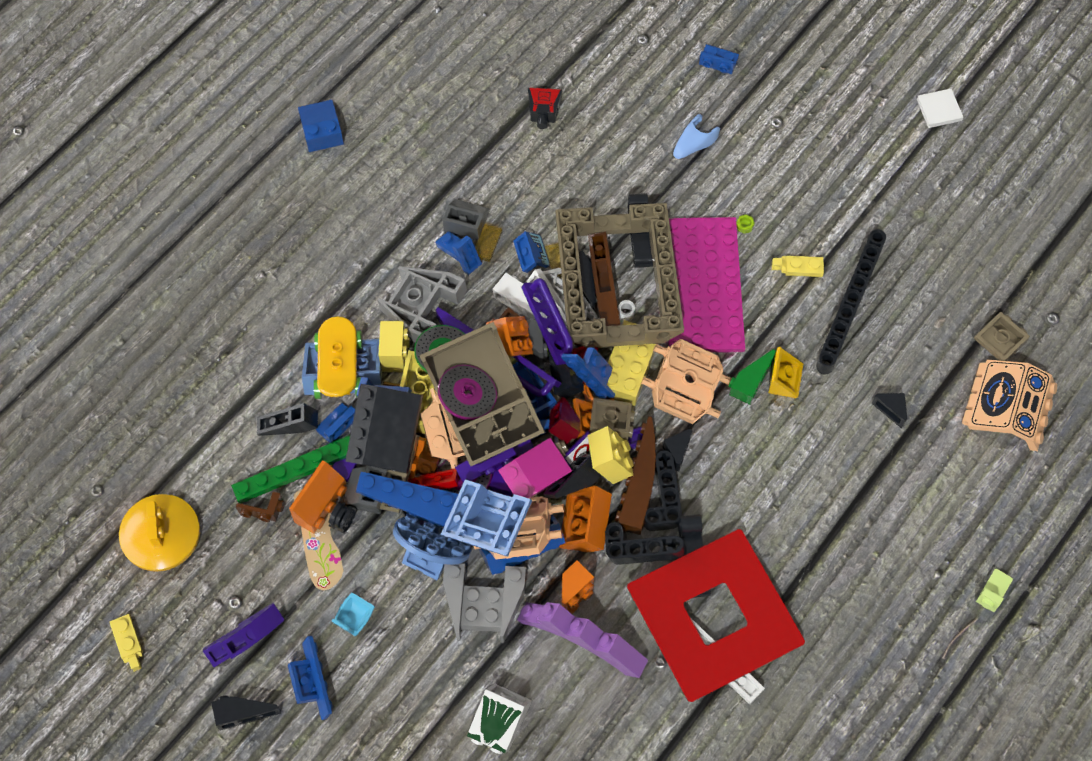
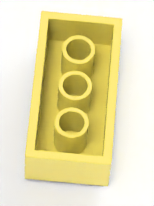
M624 320L622 325H634L635 323ZM655 344L614 346L608 361L613 369L607 386L615 393L614 400L632 403V406H636L643 384H641L644 376H647L655 351H653Z
M408 350L400 387H409L412 390L411 393L423 395L420 409L421 414L433 401L430 389L434 388L428 373L418 365L414 351ZM419 414L416 433L425 434Z

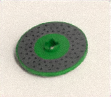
M448 325L428 328L421 333L415 343L414 354L418 365L427 373L419 355L465 334L461 330Z

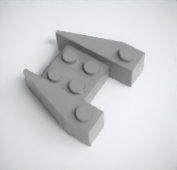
M399 266L398 270L402 281L388 302L379 298L378 303L381 311L391 321H404V327L408 328V337L416 343L421 333L428 328L437 326L436 323L427 320L426 317L439 297L457 305L460 303L467 292L465 279L450 272Z
M445 564L443 585L457 640L460 641L461 630L500 632L501 643H504L525 595L526 567L505 566L504 588L465 586V564Z

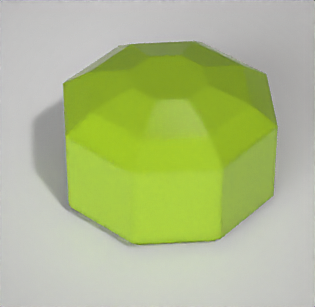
M746 214L739 216L736 222L738 231L744 234L752 232L755 224L753 218Z

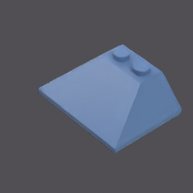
M465 480L441 535L508 557L532 500L515 494L513 497L490 491L479 483Z

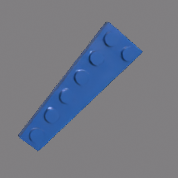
M366 472L360 473L356 493L378 502L386 503L388 506L401 509L410 515L418 516L427 520V522L442 527L445 526L458 496L457 493Z

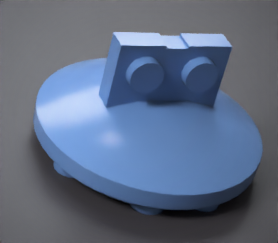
M406 514L405 517L398 519L393 528L395 539L406 549L402 564L415 570L417 569L435 580L440 578L445 564H460L468 560L472 547L470 544L442 536L443 528L440 525L432 524L423 518Z

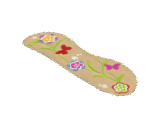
M302 489L298 490L294 494V501ZM331 513L327 514L324 525L321 529H317L314 534L301 527L310 578L316 588L324 591L334 587L343 574L340 551L332 539L330 527L328 526Z

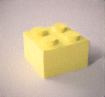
M380 321L379 360L382 372H403L408 355L407 348L410 347L408 328L404 327V321Z
M608 426L588 435L593 469L612 484L633 476L632 467L634 465L630 458L629 451L631 448L627 440L621 438L616 431L614 432Z

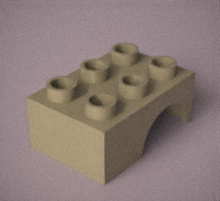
M494 322L419 355L437 394L438 384L442 375L448 369L457 365L477 367L488 374L495 384L497 391L496 403L490 413L478 419H460L444 408L470 466L544 433L530 399L506 353ZM469 390L464 391L466 395L471 393Z

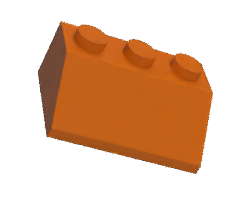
M322 460L289 508L294 523L313 534L317 529L322 528L325 523V517L328 513H332L336 506V501L339 497H343L347 490L345 478L324 460Z
M591 486L567 495L562 523V533L566 543L560 545L559 548L589 553L604 550L611 493L598 486Z

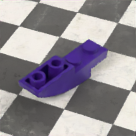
M273 602L239 623L238 627L204 647L203 653L212 666L216 667L229 658H235L256 644L285 619Z

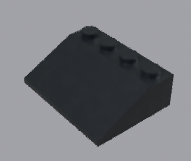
M360 384L345 461L408 473L423 395Z

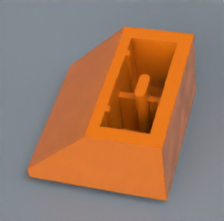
M525 316L504 317L486 322V325L494 322L502 344L509 356L533 354V344L529 337V325Z
M578 561L573 563L562 574V606L573 614L578 609V604L583 599L585 601L588 600L594 593V576Z

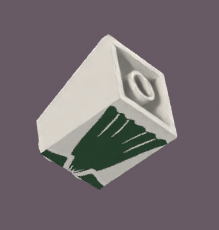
M494 683L485 690L467 737L472 738L471 741L475 744H485L491 747L490 750L495 753L502 754V752H508L532 700Z

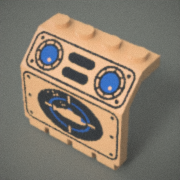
M987 360L986 363H979L976 373L977 377H975L971 390L972 394H970L966 407L968 410H965L962 424L967 425L969 429L1013 434L1025 440L1030 450L1038 451L1039 445L1043 443L1044 427L1048 425V412L1052 410V397L1057 392V383H1055L1052 375L1029 363Z

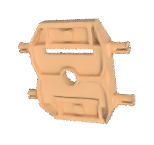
M679 339L667 348L656 343L653 351L664 356L657 379L653 381L644 376L641 384L652 389L654 407L691 424H694L704 414L719 418L721 411L711 407L714 391L719 381L729 385L732 379L722 374L723 366L719 357L682 339ZM685 375L692 376L693 383L687 382ZM668 387L671 388L673 391L682 393L691 399L699 401L700 404H697L669 390H666L665 388Z
M432 388L430 392L433 401L420 414L430 453L433 457L448 460L451 469H455L458 465V457L464 456L465 453L435 388ZM441 411H442L443 416H444V420H445V424H446V427H447V431H448V435H449V438H450V442H451L452 449L450 448V445H449V441H448L447 433H446V430H445L444 422H443V419H442Z
M532 497L531 505L518 532V535L524 536L516 537L508 557L491 551L490 553L495 559L540 554L549 543V540L563 538L561 529L550 531V519L553 513L564 512V504L552 505L546 497Z

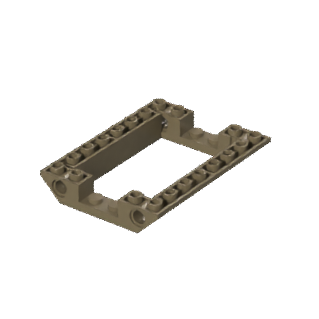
M667 203L630 205L629 214L593 216V207L555 210L566 325L573 342L586 348L665 343L684 332ZM606 232L607 235L649 232L660 317H655V315L643 316V324L606 326L605 318L586 321L577 236H588L589 234Z

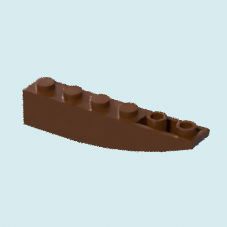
M606 232L589 234L588 241L600 319L605 318L606 326H619L620 318Z
M648 416L647 423L643 422L640 433L643 434L642 440L638 439L635 451H638L637 458L633 457L632 459L634 465L632 467L633 476L626 480L625 486H628L627 493L623 492L620 504H623L622 511L618 510L615 522H618L626 532L641 535L646 511L651 500L655 475V434L653 419Z

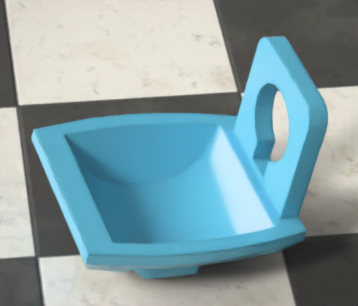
M351 592L342 603L332 622L356 637L368 622L375 606Z

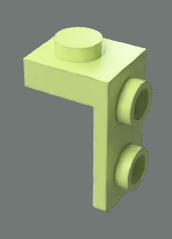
M994 569L976 602L984 608L995 612L1003 601V596L1013 578L998 569Z

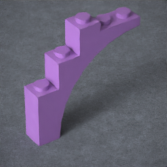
M526 602L517 619L522 624L548 631L583 647L614 666L626 676L640 678L648 662L647 658L618 634L603 632L589 619L575 617L560 604L546 602L545 605Z

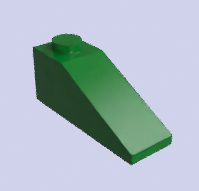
M772 349L741 370L736 378L732 377L728 386L731 388L729 395L750 405L774 360L776 350Z

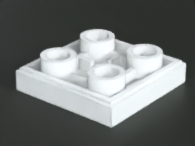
M952 89L923 94L917 97L928 128L963 120V115Z

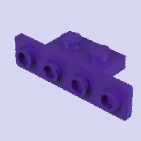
M529 439L473 466H470L467 460L455 468L463 483L465 480L472 481L484 474L487 476L497 471V467L507 465L515 458L534 448Z

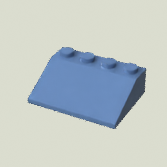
M379 339L362 340V349H357V377L369 378L374 385H382ZM315 342L305 343L302 370L304 395H314V380H317L318 352L315 350Z

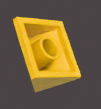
M781 347L777 348L774 357L768 393L798 398L803 363Z

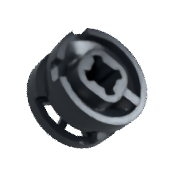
M340 501L330 515L328 521L330 524L328 526L333 529L337 528L339 532L345 533L355 518L356 508L352 506L347 507L346 503Z

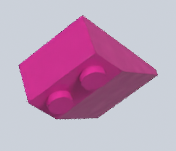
M551 438L498 470L513 494L529 499L572 472Z

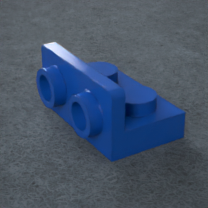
M706 44L704 51L700 54L699 65L732 74L739 59V54Z

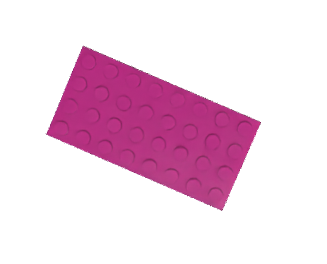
M736 217L669 218L684 325L683 333L668 340L669 347L679 339H682L711 353L745 352Z

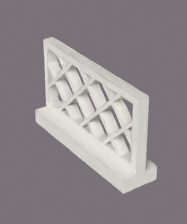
M561 268L547 271L535 269L526 282L532 283L537 278L545 280L566 325L563 289L555 286V282L562 285V279L557 277V274H561ZM583 296L585 318H589L592 321L593 319H599Z

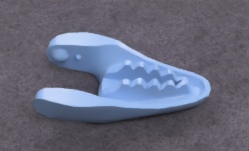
M698 114L686 126L680 136L673 156L681 159L698 150L709 147L717 140L720 128L717 126L710 133L700 132L695 126L702 121L703 116Z

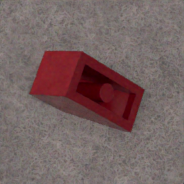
M562 397L551 408L549 432L568 444L580 434V419L568 401Z

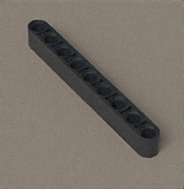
M880 229L873 230L868 237L816 365L818 372L826 375L832 372L886 241V234ZM830 345L835 346L836 349H832V348H830L829 346H830ZM822 361H827V362H829L830 364H829V365L824 364Z

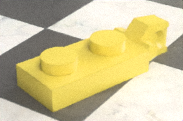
M782 256V258H773L772 270H781V273H786V276L823 277V257Z
M127 614L110 621L124 663L129 662L134 672L142 669L138 658L142 657L143 651L131 616Z

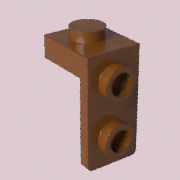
M273 492L267 510L240 503L236 504V509L241 516L246 518L253 516L263 522H276L279 512H283L285 501H283L281 493Z

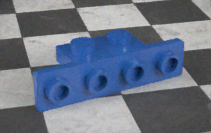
M587 348L583 359L578 354H562L561 358L567 363L566 365L572 368L576 375L586 383V386L596 393L597 397L601 399L615 397V393L607 386L613 368L595 348Z
M307 636L302 642L306 660L290 662L288 669L297 704L317 701L321 720H326L332 714L333 705L328 698L327 682L323 679V667L318 659L317 644L314 642L313 636Z

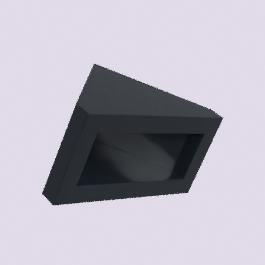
M877 393L872 401V405L902 428L907 420L905 393Z
M690 429L664 440L663 449L672 454L675 471L678 472L691 439L692 430Z

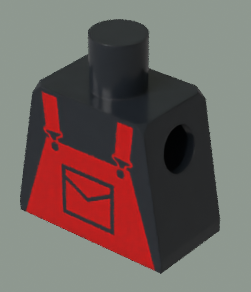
M528 88L530 120L537 122L539 129H546L548 123L556 122L562 102V90Z

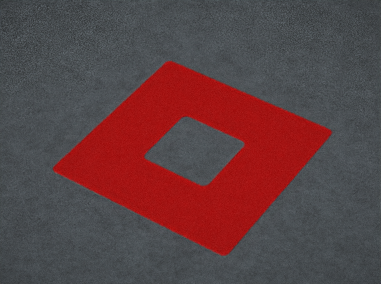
M737 529L627 584L629 593L689 702H693L805 644L802 634L741 529ZM725 583L747 620V626L710 645H705L684 607V602Z

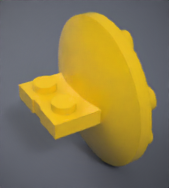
M168 494L152 495L137 502L125 514L119 530L120 546L125 556L134 565L147 571H165L182 564L194 552L200 537V523L193 508L185 500Z

